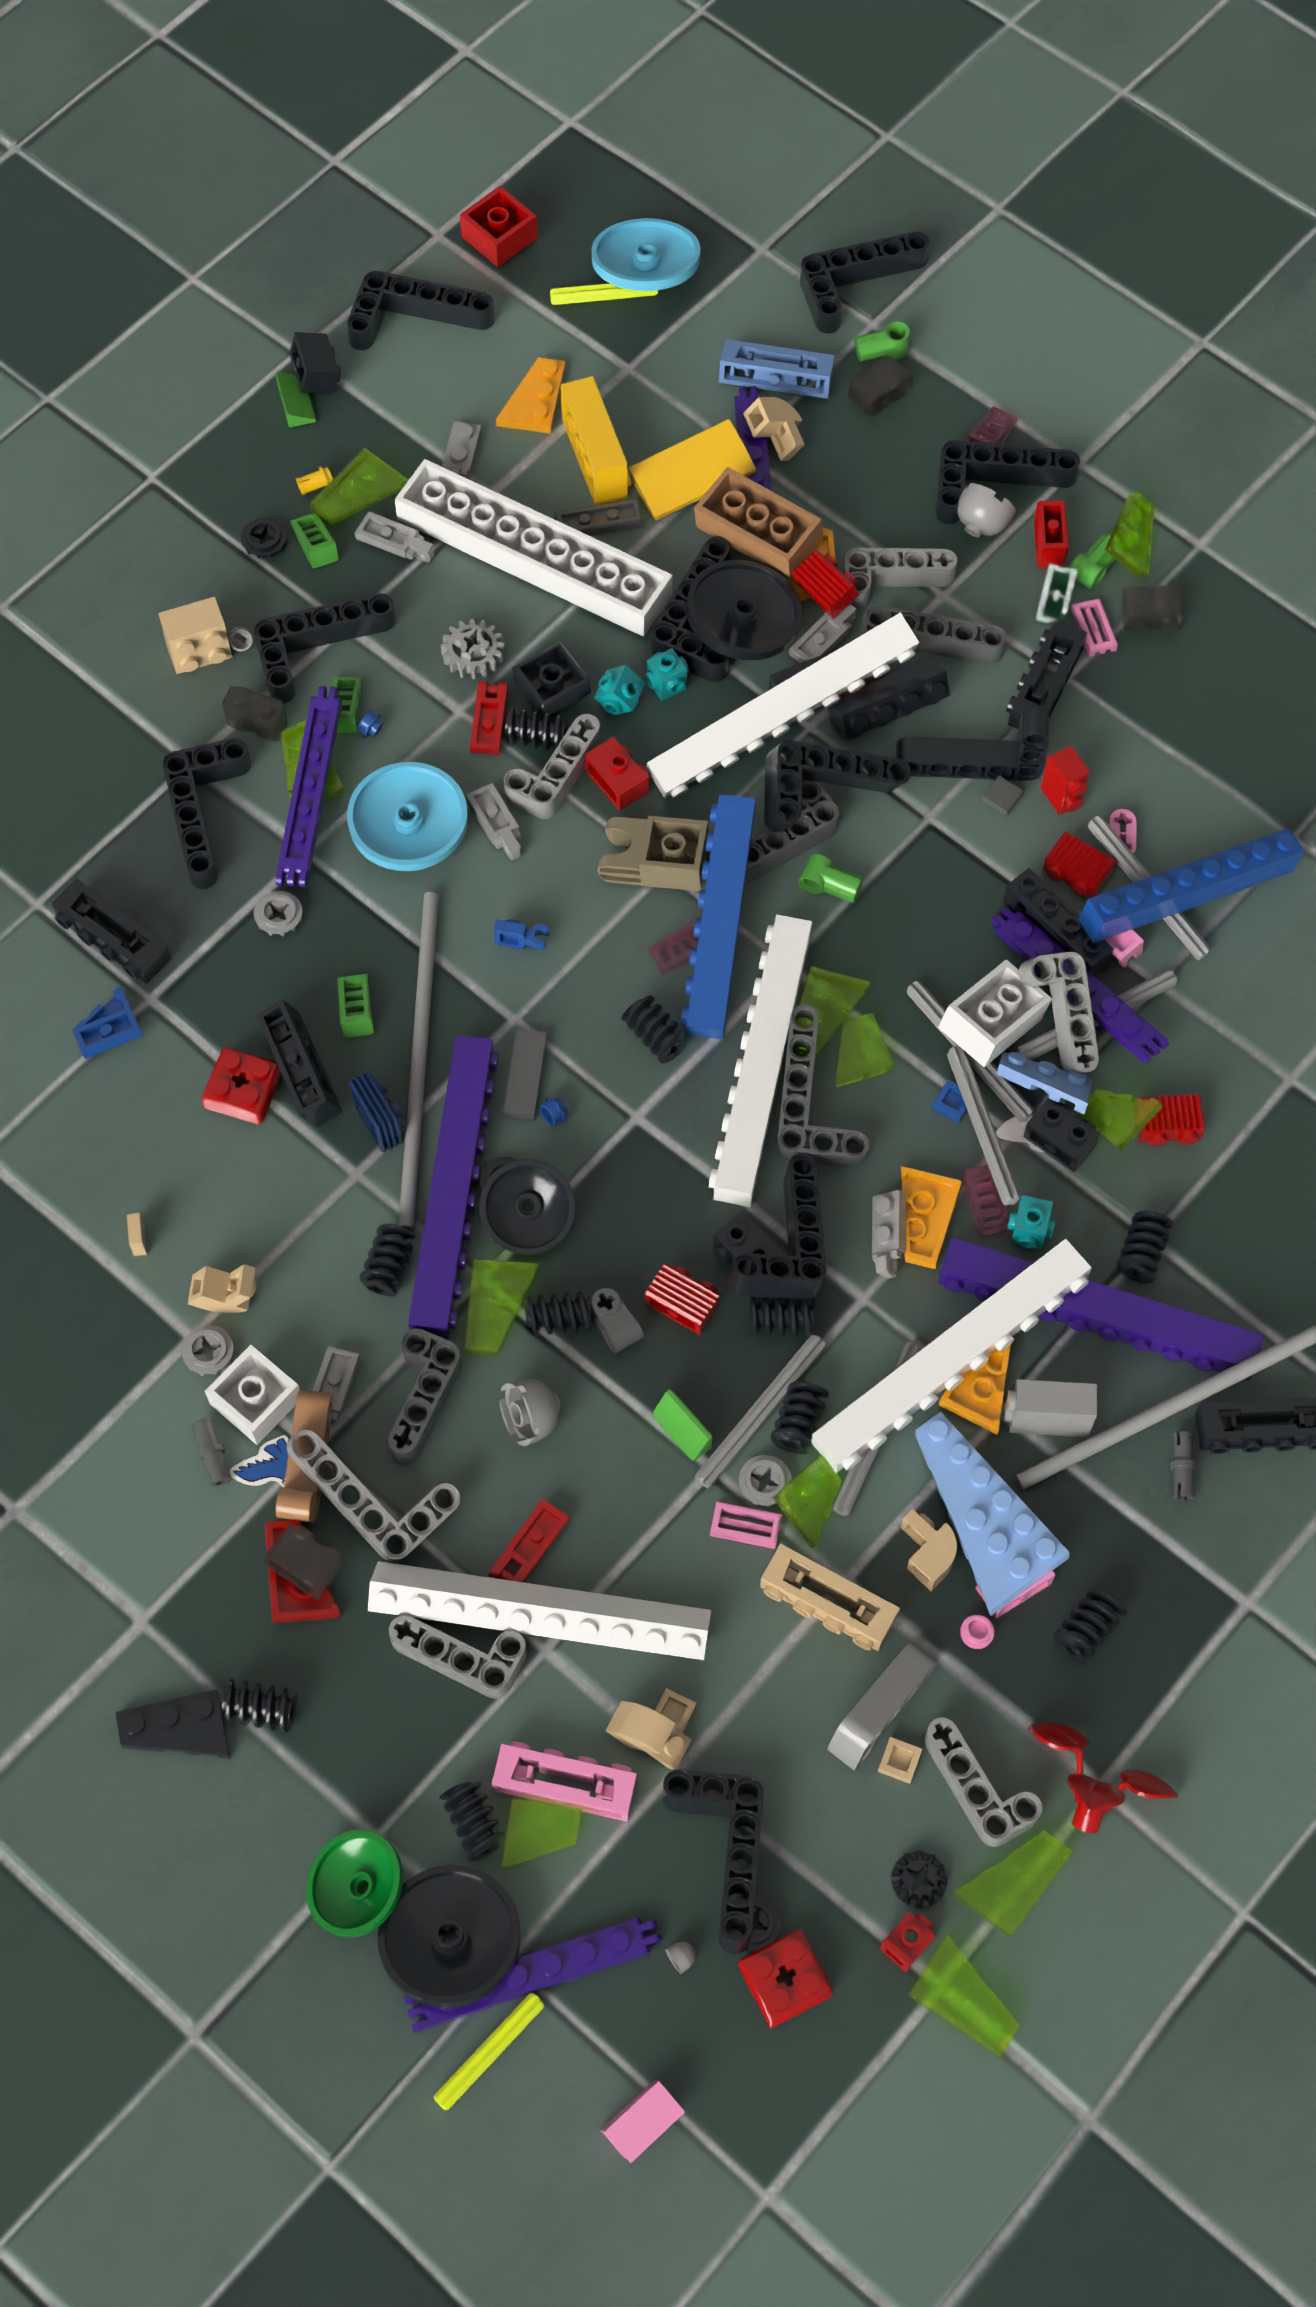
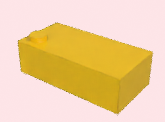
M591 376L561 384L562 422L594 505L628 499V487L631 486V479L627 470V461L594 377Z

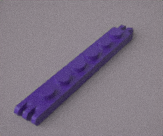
M750 386V395L747 396L745 387H739V396H734L737 433L756 468V473L747 478L771 491L767 438L753 437L743 414L758 397H763V395H757L756 386Z
M319 686L317 697L312 696L310 699L276 873V885L283 886L286 875H288V886L296 885L298 875L299 886L307 887L342 709V699L338 698V687H330L327 697V687Z
M1005 907L999 912L1000 916L996 914L991 918L992 924L996 927L995 933L1025 960L1041 955L1066 952L1019 911L1014 914ZM1064 961L1063 970L1066 974H1069V965ZM1035 964L1034 968L1041 973L1040 967ZM1086 969L1093 1020L1145 1064L1151 1060V1055L1156 1056L1160 1053V1048L1165 1049L1169 1046V1041ZM1068 991L1067 997L1074 1002L1073 995Z
M635 1918L516 1959L505 1981L491 1994L475 2003L457 2008H436L421 2004L419 2007L408 2010L410 2019L422 2015L425 2018L423 2021L412 2024L413 2032H420L527 1996L529 1993H536L651 1953L650 1946L663 1941L661 1934L646 1937L645 1934L657 1929V1922L652 1920L642 1924L641 1918ZM404 1997L406 2005L416 2003L411 1998Z

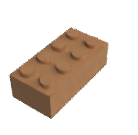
M729 467L723 471L694 507L696 527L713 537H723L729 542L730 547L777 571L789 580L793 577L791 574L792 570L796 569L805 558H808L823 539L821 518Z

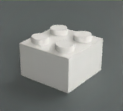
M250 1345L205 1390L209 1404L258 1445L295 1407L300 1388L295 1381L255 1347Z

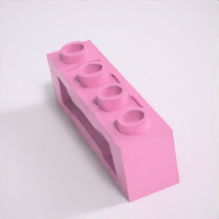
M513 1741L510 1742V1745L501 1744L492 1780L493 1792L628 1822L637 1783V1773L631 1772L632 1769L621 1764H611V1768L597 1765V1760L584 1756H579L577 1760L564 1758V1753L553 1749H544L543 1753L530 1750L531 1747L521 1742ZM534 1767L539 1768L540 1773L593 1785L595 1781H598L595 1790L596 1797H590V1791L535 1780L534 1784H532L535 1773L533 1769Z

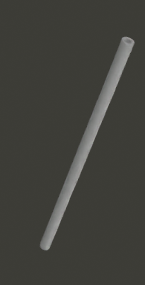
M434 892L425 893L423 900L398 1226L409 1231L414 1230L439 903V895Z
M1316 1325L1017 1474L1016 1478L1021 1488L1024 1490L1315 1344Z

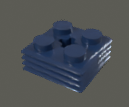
M367 1070L366 1074L361 1073L360 1077L355 1076L354 1080L350 1079L349 1087L354 1106L382 1152H386V1149L391 1150L392 1146L396 1147L397 1143L402 1144V1132L406 1130L401 1119L403 1114L395 1100L390 1102L386 1094L388 1089L381 1076L374 1077L372 1072Z

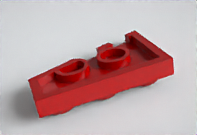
M300 1521L265 1522L272 1623L340 1618L341 1613L337 1604L333 1601L328 1589L329 1586L325 1577L321 1574Z

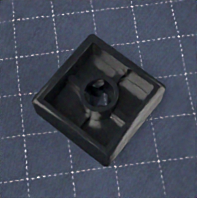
M561 642L512 667L513 680L535 710H538L541 718L544 717L546 712H549L551 715L591 693L590 679Z

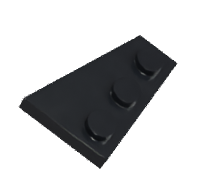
M215 1689L117 1711L116 1718L122 1748L157 1752H184L189 1755L200 1756V1754L215 1755L220 1758H230L224 1719L221 1716L222 1707L218 1690Z

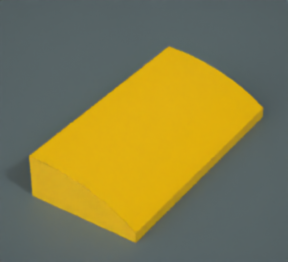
M729 419L628 467L631 481L655 521L700 500L727 467L745 477L756 473V468Z

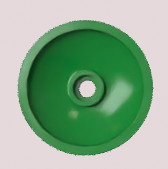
M368 1830L348 1831L330 1840L315 1857L306 1883L308 1908L317 1924L334 1935L347 1938L362 1936L378 1928L393 1912L401 1894L403 1868L399 1854L386 1838ZM369 1884L366 1893L363 1894L364 1887Z

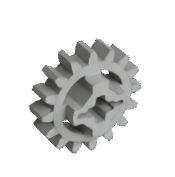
M470 619L469 625L459 621L458 629L450 626V635H443V644H441L443 662L445 665L450 666V672L453 673L459 670L461 678L466 673H470L472 679L476 678V673H481L483 677H486L487 669L495 672L497 670L496 663L503 662L502 654L505 653L502 634L496 633L494 625L486 628L485 620H482L479 625L475 624L474 619Z

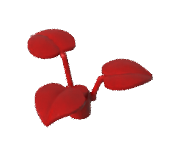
M1046 1722L1028 1726V1731L1031 1730L1033 1735L1044 1744L1059 1750H1072L1076 1754L1077 1774L1069 1775L1067 1782L1075 1795L1074 1801L1078 1803L1072 1824L1081 1831L1098 1833L1104 1813H1110L1111 1807L1125 1802L1126 1796L1122 1792L1125 1789H1130L1136 1795L1147 1798L1177 1799L1179 1796L1165 1781L1142 1770L1128 1769L1122 1771L1120 1778L1123 1781L1117 1787L1083 1775L1082 1748L1088 1747L1089 1741L1082 1733L1072 1727L1059 1723Z

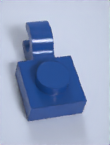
M496 919L494 926L495 945L525 950L526 946H530L536 950H545L546 941L536 937L538 935L549 936V927L547 925L537 924L530 929H526V924H521L516 920L507 919L504 921Z

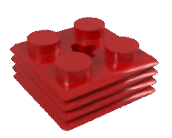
M223 1047L201 1097L204 1108L256 1124H262L282 1077L277 1062ZM241 1083H247V1084H248V1085L243 1084V1085L241 1086V1088H237V1085H238V1084H241Z
M797 1929L739 1960L738 1967L770 2028L780 2025L832 1996L833 1989L801 1929ZM781 1970H784L786 1973H793L791 1986L787 1987L784 1982L778 1984L776 1981L780 1976Z

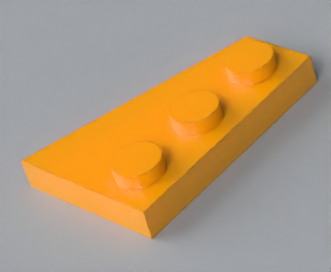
M538 357L497 416L496 426L551 434L566 362Z
M901 1166L902 1192L906 1195L905 1262L936 1270L960 1195L962 1181Z
M1010 1345L1001 1352L997 1349L987 1356L989 1358L988 1362L977 1371H973L971 1368L963 1374L964 1380L953 1390L948 1391L946 1388L939 1401V1406L997 1435Z

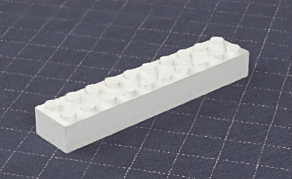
M426 459L423 460L395 498L398 521L643 637L672 597V574Z

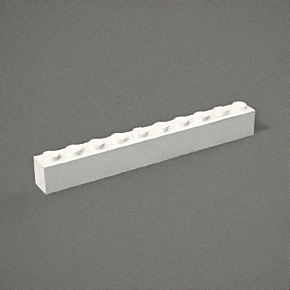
M900 612L647 762L646 770L664 799L670 795L676 798L689 789L687 785L695 780L701 783L714 775L712 770L723 765L724 768H727L739 760L737 755L746 750L749 753L756 751L765 744L763 740L773 735L774 738L783 735L790 729L788 725L796 720L802 723L815 714L813 710L823 705L825 708H828L840 700L838 695L847 690L850 693L857 691L865 685L864 680L874 675L875 678L884 675L890 670L889 665L897 660L900 663L909 660L915 655L914 650H916L919 641Z
M776 914L774 926L768 925L765 943H769L768 952L762 951L759 969L763 970L762 978L756 977L753 989V996L758 997L756 1005L750 1004L747 1022L751 1023L749 1032H743L740 1049L745 1050L744 1058H738L734 1076L739 1077L737 1086L731 1085L728 1104L733 1106L731 1114L725 1113L722 1124V1132H726L725 1141H718L715 1159L720 1160L718 1170L712 1169L709 1188H714L713 1200L751 1207L788 1041L790 1017L796 1005L811 938L812 921Z
M1064 1239L812 1434L813 1446L836 1473L843 1468L846 1471L850 1470L862 1459L860 1455L868 1448H871L873 1451L880 1447L887 1440L886 1434L896 1428L899 1431L907 1426L913 1419L911 1415L921 1408L925 1411L939 1399L936 1395L945 1388L951 1391L964 1380L963 1374L971 1368L973 1371H977L989 1360L987 1356L997 1349L1001 1352L1014 1341L1012 1336L1021 1329L1027 1332L1033 1328L1039 1321L1038 1316L1046 1310L1049 1313L1056 1310L1064 1302L1063 1297L1070 1291L1075 1294L1083 1289L1089 1282L1087 1278L1092 1267L1069 1241Z
M380 1561L377 1562L370 1580L368 1611L400 1616L407 1615L414 1618L502 1631L514 1630L522 1634L704 1660L711 1617V1610Z

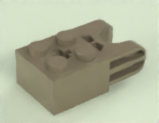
M648 816V819L613 817L608 820L605 832L609 841L614 845L623 846L628 849L619 854L604 855L600 859L597 872L603 881L681 890H701L703 864L707 860L708 851H706L709 832L708 821Z

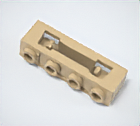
M781 1543L761 1577L760 1587L764 1589V1594L778 1602H781L783 1599L794 1605L793 1609L800 1615L811 1618V1616L823 1621L825 1628L836 1634L843 1632L849 1635L857 1646L865 1650H871L872 1648L879 1652L899 1614V1607ZM802 1578H808L809 1585L855 1610L859 1606L856 1618L853 1619L850 1617L851 1613L803 1586L800 1590L799 1588L804 1581Z

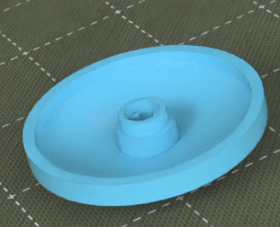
M653 218L627 220L606 228L595 238L591 250L593 268L602 279L617 287L635 291H656L679 285L695 274L701 259L700 243L691 231L677 223Z
M399 762L377 769L359 783L349 800L347 822L353 843L371 862L391 870L416 871L440 863L457 849L466 833L468 811L466 799L460 786L447 773L424 763Z

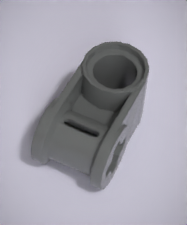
M601 1288L594 1293L591 1304V1317L613 1353L616 1354L644 1338L638 1321L629 1312L615 1290Z

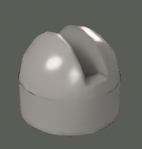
M241 626L234 627L228 636L230 646L239 652L248 650L253 642L250 631ZM238 633L244 636L245 638H247L246 641L244 642L242 639L235 636V634Z
M676 1942L665 1949L669 1960L680 1974L688 1970L695 1962V1949L687 1942Z

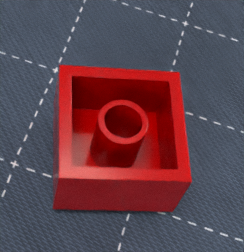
M501 186L460 214L461 237L497 268L538 239L537 216Z

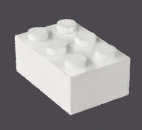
M1005 960L948 1006L938 1028L985 1067L1042 1020L1052 998L1038 986L1030 987L1023 984L1019 977V970L1008 960Z

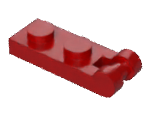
M478 681L470 753L500 755L506 701L508 698V683L499 682L498 685L488 684V681ZM487 696H496L497 698H487Z
M542 1499L493 1565L488 1576L490 1578L526 1583L532 1572L570 1522V1517ZM512 1561L520 1566L516 1574L507 1569Z

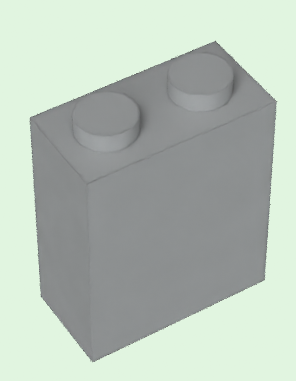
M1017 1379L1014 1390L1008 1391L1007 1402L1004 1404V1421L1009 1422V1433L1088 1438L1097 1416V1384Z

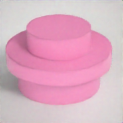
M972 1615L962 1623L960 1635L968 1647L983 1649L992 1642L994 1627L988 1618L982 1615Z

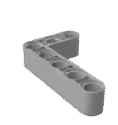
M307 1429L300 1430L291 1436L287 1442V1453L290 1458L385 1560L394 1561L407 1556L460 1503V1493L455 1486L448 1483L439 1484L429 1489L396 1521L315 1432ZM304 1437L311 1442L312 1449L309 1455H303L297 1451L295 1444L298 1438ZM321 1462H328L333 1466L334 1476L331 1480L323 1479L319 1475L318 1468ZM348 1486L355 1490L357 1499L353 1505L343 1502L341 1492L344 1487ZM439 1490L445 1491L450 1497V1503L447 1508H441L436 1503L435 1496ZM368 1511L376 1513L379 1517V1525L375 1530L369 1529L364 1523V1516ZM415 1513L423 1515L426 1519V1526L422 1531L415 1530L411 1525V1518ZM390 1536H396L402 1543L401 1551L398 1554H392L387 1549L386 1543Z

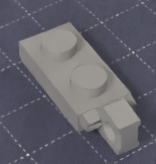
M453 422L442 464L443 468L465 478L471 476L482 432L481 425Z
M372 512L366 514L355 531V538L357 540L403 558L407 557L413 560L415 557L417 560L429 563L435 555L433 544L425 541L424 537L419 535L418 530Z
M850 604L834 619L825 613L790 647L789 655L799 663L821 655L826 657L852 630L853 625L851 624L856 619L857 609Z
M490 783L466 794L467 803L492 845L494 844L496 849L503 847L511 861L521 857V846L517 841L521 839L519 826L494 784Z
M901 1190L872 1196V1258L876 1265V1273L885 1277V1279L897 1277V1259L901 1258L902 1253H906V1195Z
M328 1346L313 1391L333 1393L331 1422L337 1423L339 1416L342 1414L360 1361V1353Z

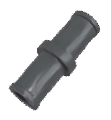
M203 1418L194 1422L192 1428L195 1431L201 1449L198 1454L200 1460L205 1461L211 1485L217 1487L229 1483L232 1477L229 1474L223 1456L225 1448L218 1441L212 1418Z
M1180 1431V1436H1178V1432L1172 1433L1173 1461L1170 1462V1470L1173 1471L1172 1497L1178 1501H1186V1497H1188L1190 1501L1194 1499L1193 1471H1196V1462L1193 1461V1433Z

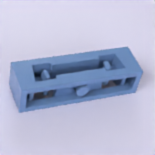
M725 339L720 359L719 383L746 387L756 386L759 389L828 399L833 378L835 355ZM738 369L744 370L745 376H750L751 370H754L753 379L735 375ZM802 377L801 384L806 385L807 379L815 381V388L798 386L797 379Z

